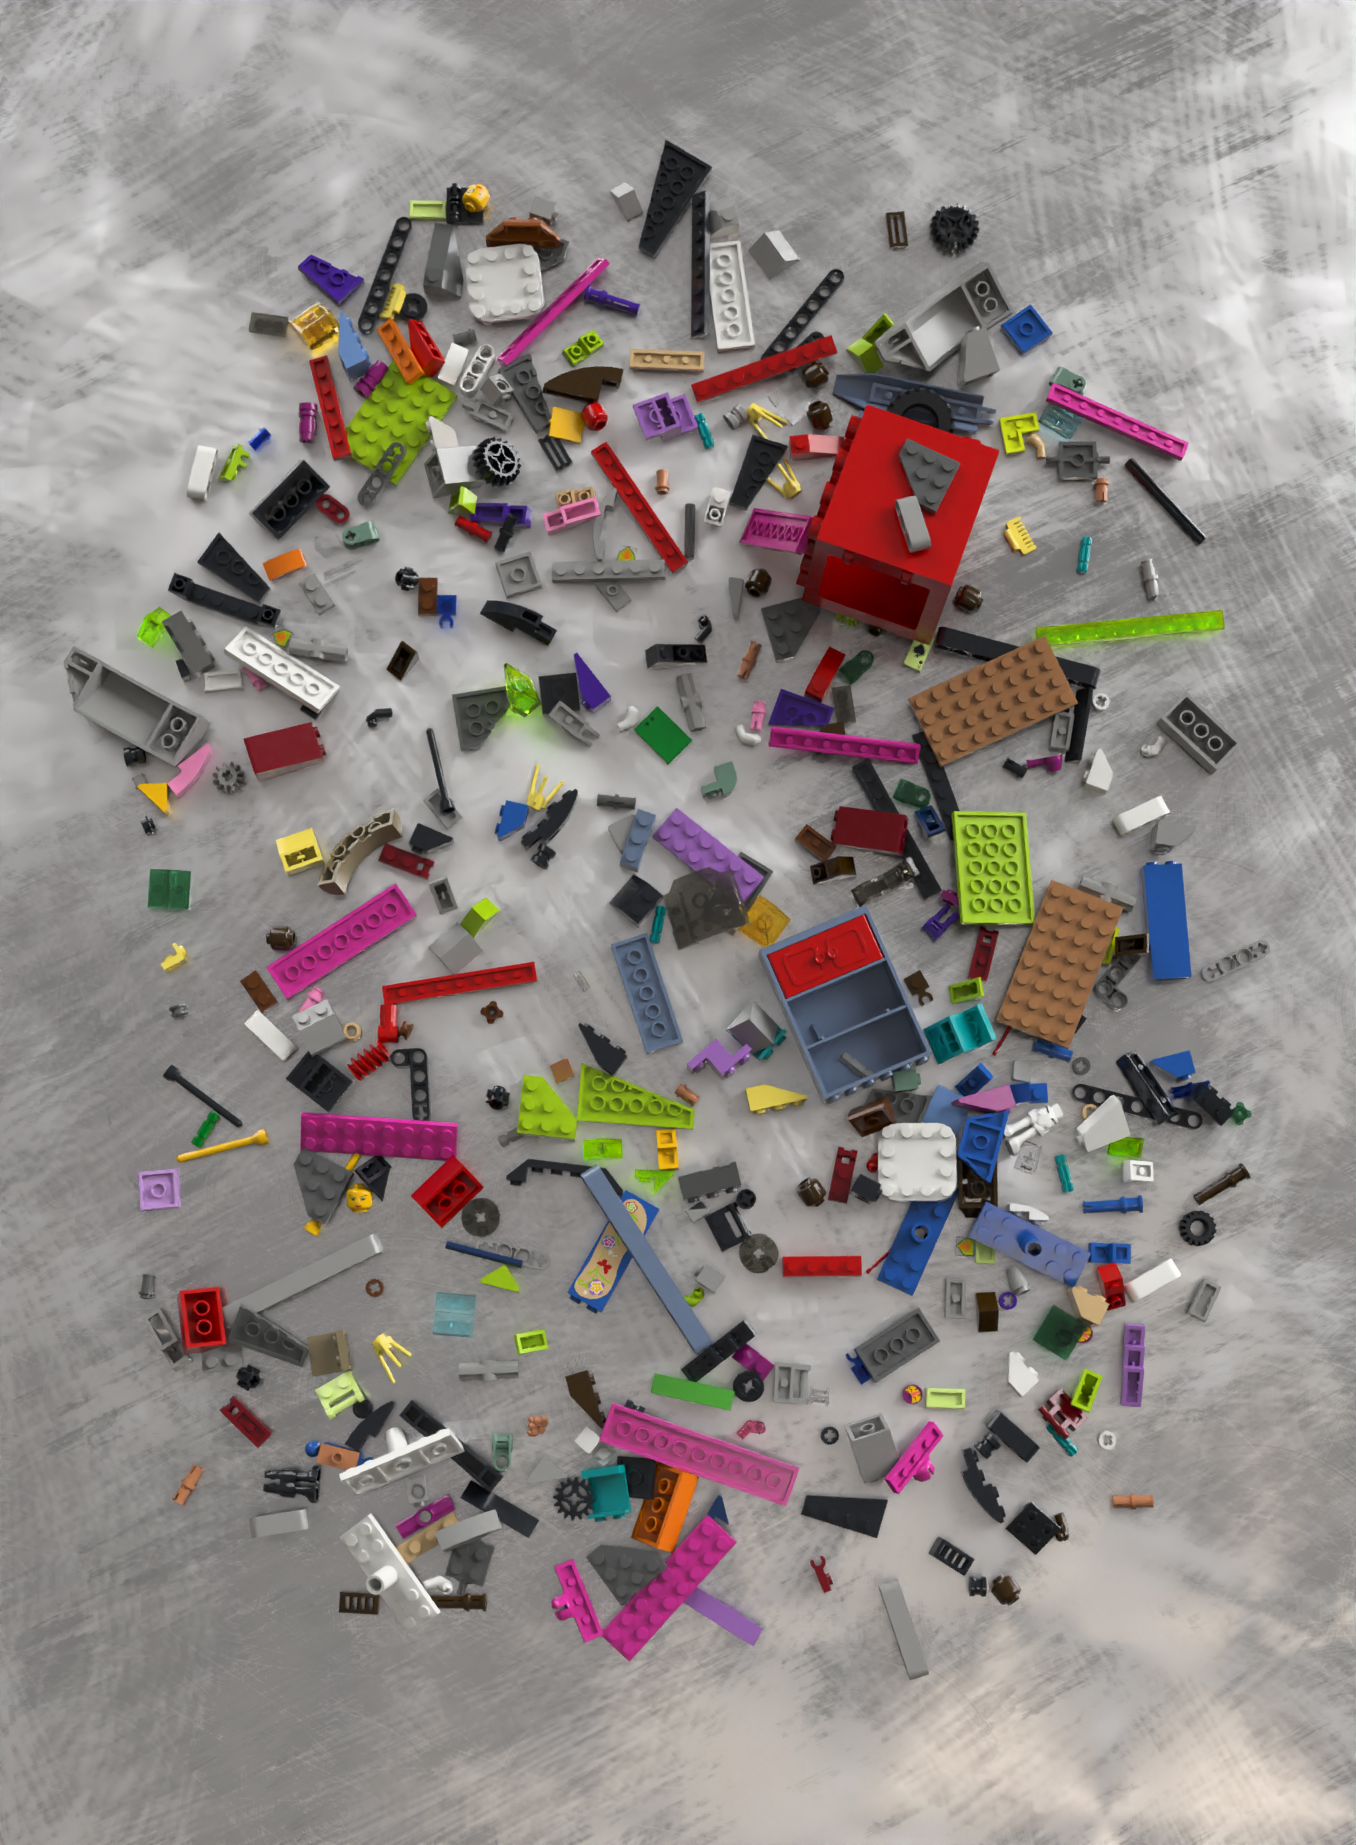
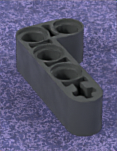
M1118 957L1093 987L1094 995L1111 1010L1120 1011L1127 1005L1128 998L1126 994L1117 986L1141 957H1130L1132 961L1130 965L1123 962V957ZM1112 970H1116L1119 973V979L1112 978ZM1099 985L1107 987L1106 994L1099 991ZM1114 997H1119L1122 1000V1006L1114 1004Z

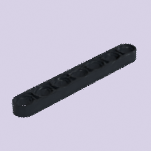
M400 217L394 225L358 320L359 331L364 335H370L376 328L379 315L382 312L391 288L390 286L393 283L412 233V222L407 217ZM405 222L409 224V228L401 230L399 225ZM401 239L403 244L400 247H395L393 241ZM394 255L397 260L394 263H388L386 261L387 257ZM383 272L390 273V278L383 280L380 278V275ZM377 288H381L384 290V294L376 296L374 291ZM376 305L378 310L375 313L368 312V307ZM365 321L372 324L371 328L367 330L363 329L361 325Z
M833 269L827 274L762 354L761 360L792 348L842 286L844 273L841 270ZM834 274L841 277V280L837 283L831 280V276ZM822 288H827L830 294L822 296L819 291ZM816 302L819 306L818 309L811 310L808 307L809 303ZM805 316L808 321L805 324H800L797 318ZM792 329L796 332V336L789 338L786 335V331ZM778 343L785 346V349L781 352L775 349V345Z
M1077 1084L1071 1090V1096L1075 1101L1093 1104L1097 1107L1101 1106L1110 1096L1115 1095L1123 1100L1122 1109L1124 1114L1156 1121L1141 1098L1085 1084ZM1077 1088L1085 1090L1084 1098H1078L1075 1095ZM1100 1092L1104 1095L1102 1103H1097L1094 1100L1095 1093ZM1133 1102L1141 1104L1142 1109L1140 1112L1132 1110L1131 1105ZM1175 1107L1179 1113V1120L1173 1122L1169 1119L1164 1122L1165 1124L1195 1130L1202 1125L1203 1119L1197 1112ZM1190 1116L1198 1118L1197 1126H1191L1188 1123Z

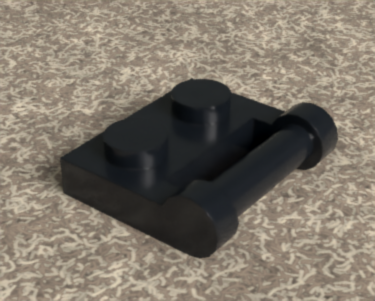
M736 1201L704 1217L722 1252L753 1237L752 1232L748 1231L737 1210L738 1205ZM729 1211L742 1234L738 1238L725 1216V1213Z

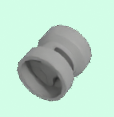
M737 404L731 412L725 413L723 418L732 430H735L739 427V423L748 420L749 416L744 408Z

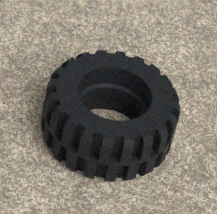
M925 388L908 389V391L898 394L886 409L888 412L903 417L910 409L917 407L925 408L934 415L937 429L951 434L954 432V414L951 411V406L944 400L943 396H939L933 390L929 391L925 390Z

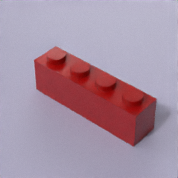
M861 1256L782 1257V1278L862 1276Z

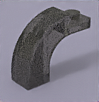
M909 857L889 871L861 883L852 889L851 893L859 907H862L898 890L911 882L920 873L912 858Z

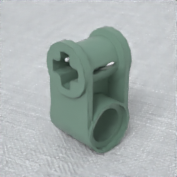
M1057 367L1049 382L1050 387L1055 383L1083 396L1086 386L1085 379L1064 367Z
M373 521L347 528L342 534L343 544L350 550L372 545L380 540ZM351 536H352V538L354 539V541H350V539H348V537H351Z
M493 1433L492 1462L494 1468L500 1472L507 1471L511 1466L513 1434L504 1436ZM500 1457L507 1459V1465L504 1468H498L496 1464L497 1459Z

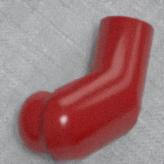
M873 1153L866 1163V1168L871 1173H875L878 1170V1153Z

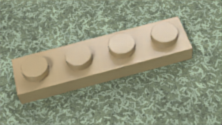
M630 349V369L704 372V352Z
M452 1511L397 1546L396 1549L408 1564L439 1544L435 1532L455 1524L459 1520Z

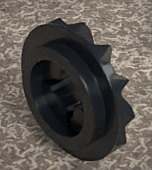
M417 293L406 294L399 313L401 317L407 321L409 319L416 321L423 319L428 308L425 298ZM409 304L412 305V306L417 305V306H416L417 312H416V311H413V310H412V311H409V310H410Z
M745 1371L738 1374L734 1379L733 1391H735V1395L740 1400L754 1402L762 1396L764 1383L761 1376H758L755 1372ZM752 1380L754 1388H750L746 1393V1386L743 1384H747L748 1381Z

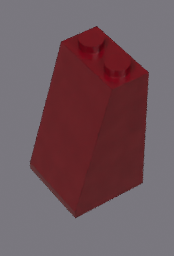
M312 722L243 739L254 774L259 783L325 762L323 756L326 755L323 744L319 745L317 738L321 736L318 727H314Z
M839 806V810L835 811L834 821L836 822V828L832 829L831 840H833L834 845L896 856L903 855L909 821L906 815Z

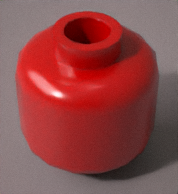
M588 403L581 412V418L589 430L599 431L606 426L608 415L601 404Z

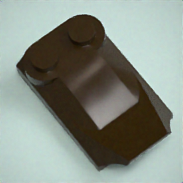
M957 1157L958 1208L963 1212L965 1218H977L985 1201L998 1207L997 1161L991 1183L988 1184Z

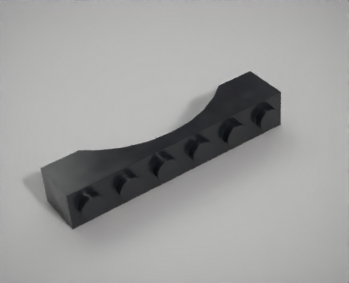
M411 1400L399 1415L424 1437H429L440 1430L447 1429L414 1400ZM457 1437L463 1445L464 1452L450 1458L485 1489L492 1492L504 1476Z

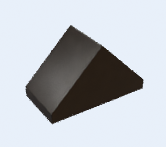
M401 641L386 670L399 680H402L419 660L417 651L404 641Z
M1148 933L1115 937V956L1145 957L1149 954Z
M995 1292L975 1293L978 1332L998 1331L999 1309Z

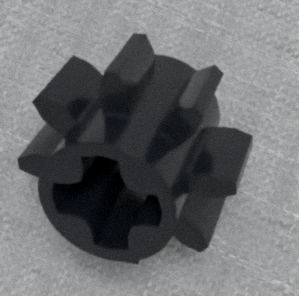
M405 567L396 573L395 581L397 586H401V590L409 591L417 586L419 576L417 572L413 571V568Z
M494 1086L492 1090H487L485 1102L489 1103L491 1108L499 1110L503 1105L508 1106L510 1093L506 1092V1089L502 1086Z
M249 1364L247 1367H241L236 1375L239 1380L236 1384L247 1391L250 1388H256L261 1380L258 1375L260 1371Z

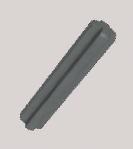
M688 503L685 505L684 557L694 558L695 504Z

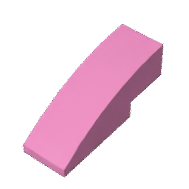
M593 497L561 506L559 510L543 514L548 535L550 536L599 517L601 513L597 498Z
M209 743L179 764L178 767L182 772L167 783L179 799L194 786L204 772L213 752Z

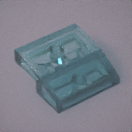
M1049 403L1038 422L1070 441L1084 418Z
M437 1292L433 1335L472 1338L476 1295Z

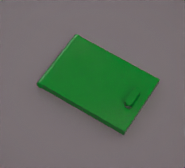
M658 706L634 729L667 765L692 742V739Z

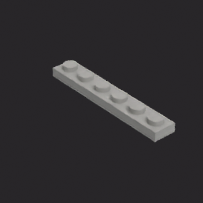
M665 559L552 563L553 583L665 580Z

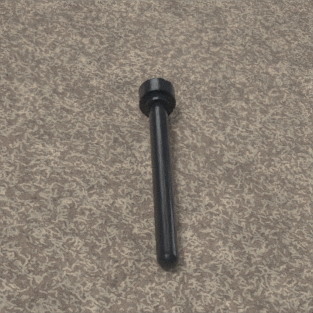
M428 728L426 734L441 794L439 807L441 813L447 814L455 811L456 808L454 801L448 795L434 731L432 728Z
M174 1065L168 1067L163 1074L166 1080L176 1081L236 1127L242 1126L243 1123L240 1119L183 1078L180 1072H178V1068Z

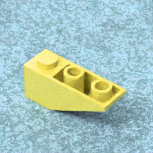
M765 1084L745 1089L750 1113L754 1112L755 1115L764 1114L767 1109L771 1108L774 1111L785 1109V1105L792 1104L793 1107L804 1105V1101L808 1099L806 1095Z

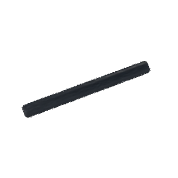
M1133 458L1129 459L1125 463V467L1198 544L1204 542L1207 538L1206 535Z

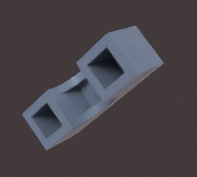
M640 809L637 810L620 860V867L638 873L648 839L651 836L656 821L655 814Z

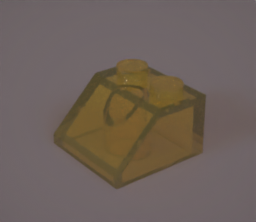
M316 302L288 322L303 343L311 350L322 346L324 341L328 338H333L339 331V324L332 312L320 302Z

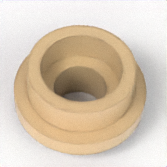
M353 1022L344 1025L342 1030L347 1041H357L361 1036L360 1026ZM350 1029L355 1030V1034L353 1036H350L348 1034Z

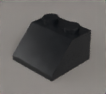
M633 875L609 904L638 928L663 900V895L648 882Z

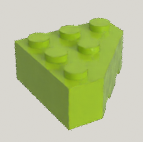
M524 1075L517 1135L575 1142L576 1117L543 1077Z

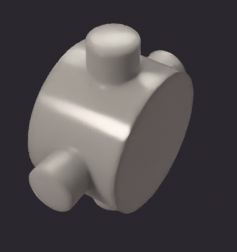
M141 773V775L132 777L136 789H138L137 786L139 784H148L144 778L145 774Z

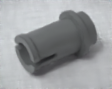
M468 329L469 331L453 334L455 344L461 345L469 342L473 344L477 340L475 330Z
M143 1274L141 1292L138 1293L141 1299L151 1300L152 1296H154L155 1275Z

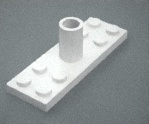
M394 1427L387 1430L384 1434L389 1451L388 1454L366 1461L355 1468H349L339 1474L341 1482L355 1497H358L464 1452L463 1445L449 1428L440 1430L429 1437H423L419 1441L408 1445L403 1428Z
M372 1514L366 1516L340 1536L368 1576L366 1580L367 1590L373 1595L380 1594L408 1635L440 1613L438 1607Z

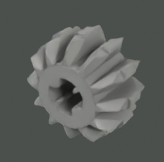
M223 762L222 769L216 766L219 773H213V777L216 778L213 780V784L218 785V791L223 789L224 794H227L229 789L232 794H235L234 788L237 787L241 790L242 787L239 783H245V779L241 778L245 773L240 771V765L234 767V763L230 762L227 767V764ZM231 775L233 778L232 780L229 779L230 781H226L225 777Z

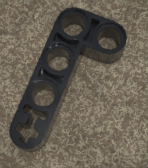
M421 1048L394 1050L390 1055V1060L394 1067L398 1069L410 1068L413 1119L430 1121L431 1102L428 1055ZM422 1053L424 1055L423 1061L415 1062L414 1056ZM399 1054L405 1057L404 1062L401 1064H397L394 1061L395 1057ZM419 1072L425 1074V1079L421 1082L415 1081V1075ZM421 1091L425 1092L426 1098L423 1101H417L416 1094ZM419 1106H423V1112L427 1114V1116L423 1117V1120L417 1117V1115H420Z

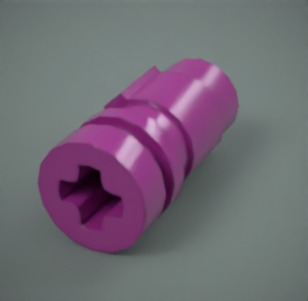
M377 360L365 372V376L359 379V382L355 384L353 389L362 398L368 399L372 394L371 391H375V386L380 383L389 368L382 361Z
M302 402L299 404L300 412L298 414L300 417L299 441L302 443H313L314 435L317 432L315 419L317 418L318 405Z

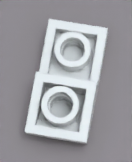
M452 342L445 357L446 362L443 364L438 378L455 385L469 350Z
M1008 1204V1212H1012L1015 1216H1024V1213H1027V1221H1032L1033 1225H1044V1222L1049 1221V1216L1035 1208L1021 1204Z

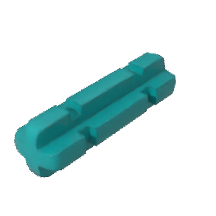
M696 414L694 418L698 424L701 439L704 440L703 445L705 449L713 448L714 441L711 438L707 422H705L704 414Z
M1082 537L1077 572L1086 573L1088 571L1092 544L1091 537Z
M663 906L656 907V916H654L652 933L650 935V942L656 944L660 942V934L662 933L664 923L663 916L666 913V908Z
M1057 1155L1055 1161L1058 1164L1057 1169L1060 1181L1063 1183V1192H1071L1074 1190L1073 1183L1070 1182L1072 1179L1069 1167L1066 1165V1155Z
M1051 1424L1047 1425L1046 1429L1050 1434H1053L1054 1439L1060 1446L1066 1449L1065 1451L1069 1456H1073L1078 1452L1077 1447L1071 1444L1069 1438L1064 1440L1060 1434L1057 1435L1054 1432L1055 1429Z

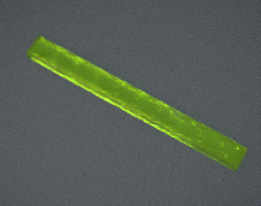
M1223 610L1036 627L1035 631L1036 639L1046 636L1050 646L1224 630L1225 623Z

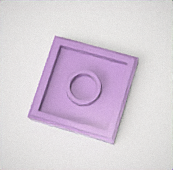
M178 1169L138 1172L141 1212L180 1208Z

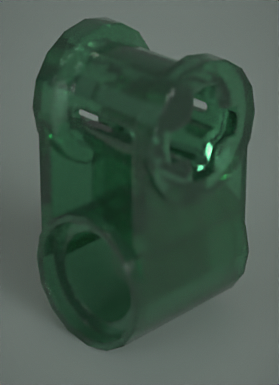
M863 650L847 661L838 671L852 685L871 668L874 656L870 651ZM862 657H863L864 659H866V658L869 659V660H868V664H867V662H863V663L861 662Z
M900 779L893 798L899 802L922 809L929 805L931 794L926 788L915 785L908 780ZM921 795L925 796L923 801H919V797H921Z

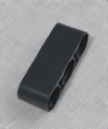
M996 1410L984 1424L1026 1463L1040 1449L1031 1438L999 1410Z

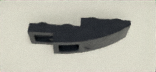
M487 600L480 612L481 615L505 629L513 632L517 628L549 646L557 632L556 629L541 621L543 615L517 604Z
M576 788L573 791L568 790L562 795L563 799L558 803L555 801L547 807L548 811H546V816L549 819L542 820L537 825L538 828L535 831H529L522 837L521 845L526 851L539 840L548 844L561 831L576 805L578 798Z
M971 1448L963 1449L962 1453L968 1469L960 1472L969 1492L991 1518L998 1523H1003V1517H1006L1003 1506L998 1504L997 1498H999V1493L996 1486L992 1487L991 1483L983 1485L985 1476L982 1469L978 1470L976 1462H979L976 1451H972Z

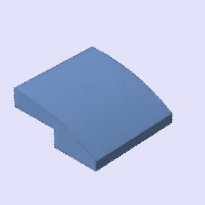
M938 1084L922 1122L944 1124L952 1129L956 1138L969 1110L954 1107L951 1105V1102L964 1096Z

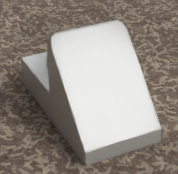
M1125 1160L1122 1164L1123 1182L1153 1181V1162Z
M586 1426L574 1442L605 1467L617 1451L609 1444L599 1441L600 1437Z

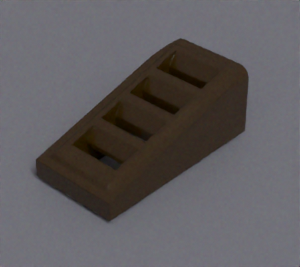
M340 1592L339 1613L379 1614L380 1594ZM346 1597H349V1608H345ZM354 1597H357V1609H353ZM361 1597L365 1598L364 1609H361ZM369 1598H373L372 1609H369Z

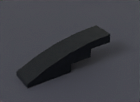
M744 1319L684 1366L681 1371L689 1381L697 1382L754 1338L757 1333L747 1320Z

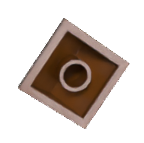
M886 1096L851 1109L847 1117L861 1137L881 1131L884 1127L897 1123Z

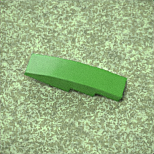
M656 1373L651 1388V1393L729 1411H731L735 1393L732 1390Z

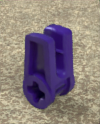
M948 904L936 915L932 916L921 928L923 931L926 930L933 937L934 941L959 917V914L954 912L950 917H947L944 923L939 922L950 909Z

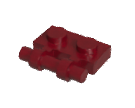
M1062 1388L1046 1401L1051 1407L1050 1410L1044 1405L1038 1409L1043 1415L1042 1418L1048 1421L1054 1427V1432L1057 1435L1060 1434L1064 1440L1070 1436L1066 1430L1067 1427L1073 1432L1088 1418L1081 1409L1070 1405L1071 1398ZM1055 1413H1056V1414L1061 1418V1420L1063 1421L1061 1424H1060V1422L1053 1416Z

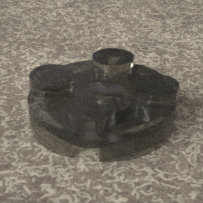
M477 1198L470 1200L464 1206L461 1221L464 1229L469 1234L475 1237H486L498 1228L500 1213L498 1207L491 1200ZM485 1213L484 1218L486 1220L484 1222H476V1214Z
M757 1233L746 1236L740 1245V1261L752 1273H765L778 1260V1248L774 1240L765 1234ZM757 1249H761L764 1252L763 1255H760V1258H756V1255L753 1254Z

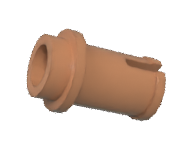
M657 470V486H655L657 494H667L670 490L668 486V470Z
M1097 478L1094 483L1096 486L1095 502H1099V500L1100 503L1107 502L1108 479Z
M680 1084L674 1092L677 1095L676 1097H681L693 1107L700 1097L686 1088V1084Z

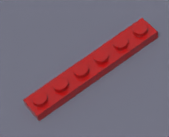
M325 355L309 360L333 460L338 461L352 457L329 359Z

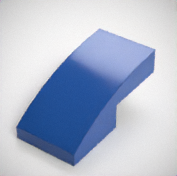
M1088 1243V1252L1091 1253L1088 1263L1131 1264V1244Z

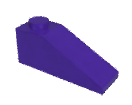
M576 652L574 654V661L583 700L581 704L586 711L590 710L594 714L611 701V695Z

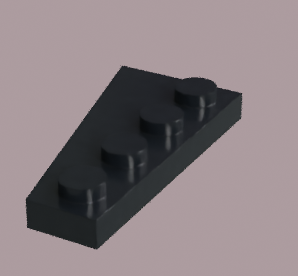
M752 435L729 505L748 510L786 452L787 445Z
M218 532L197 561L199 565L258 604H261L271 590L220 532Z
M806 1495L801 1515L877 1538L888 1500Z

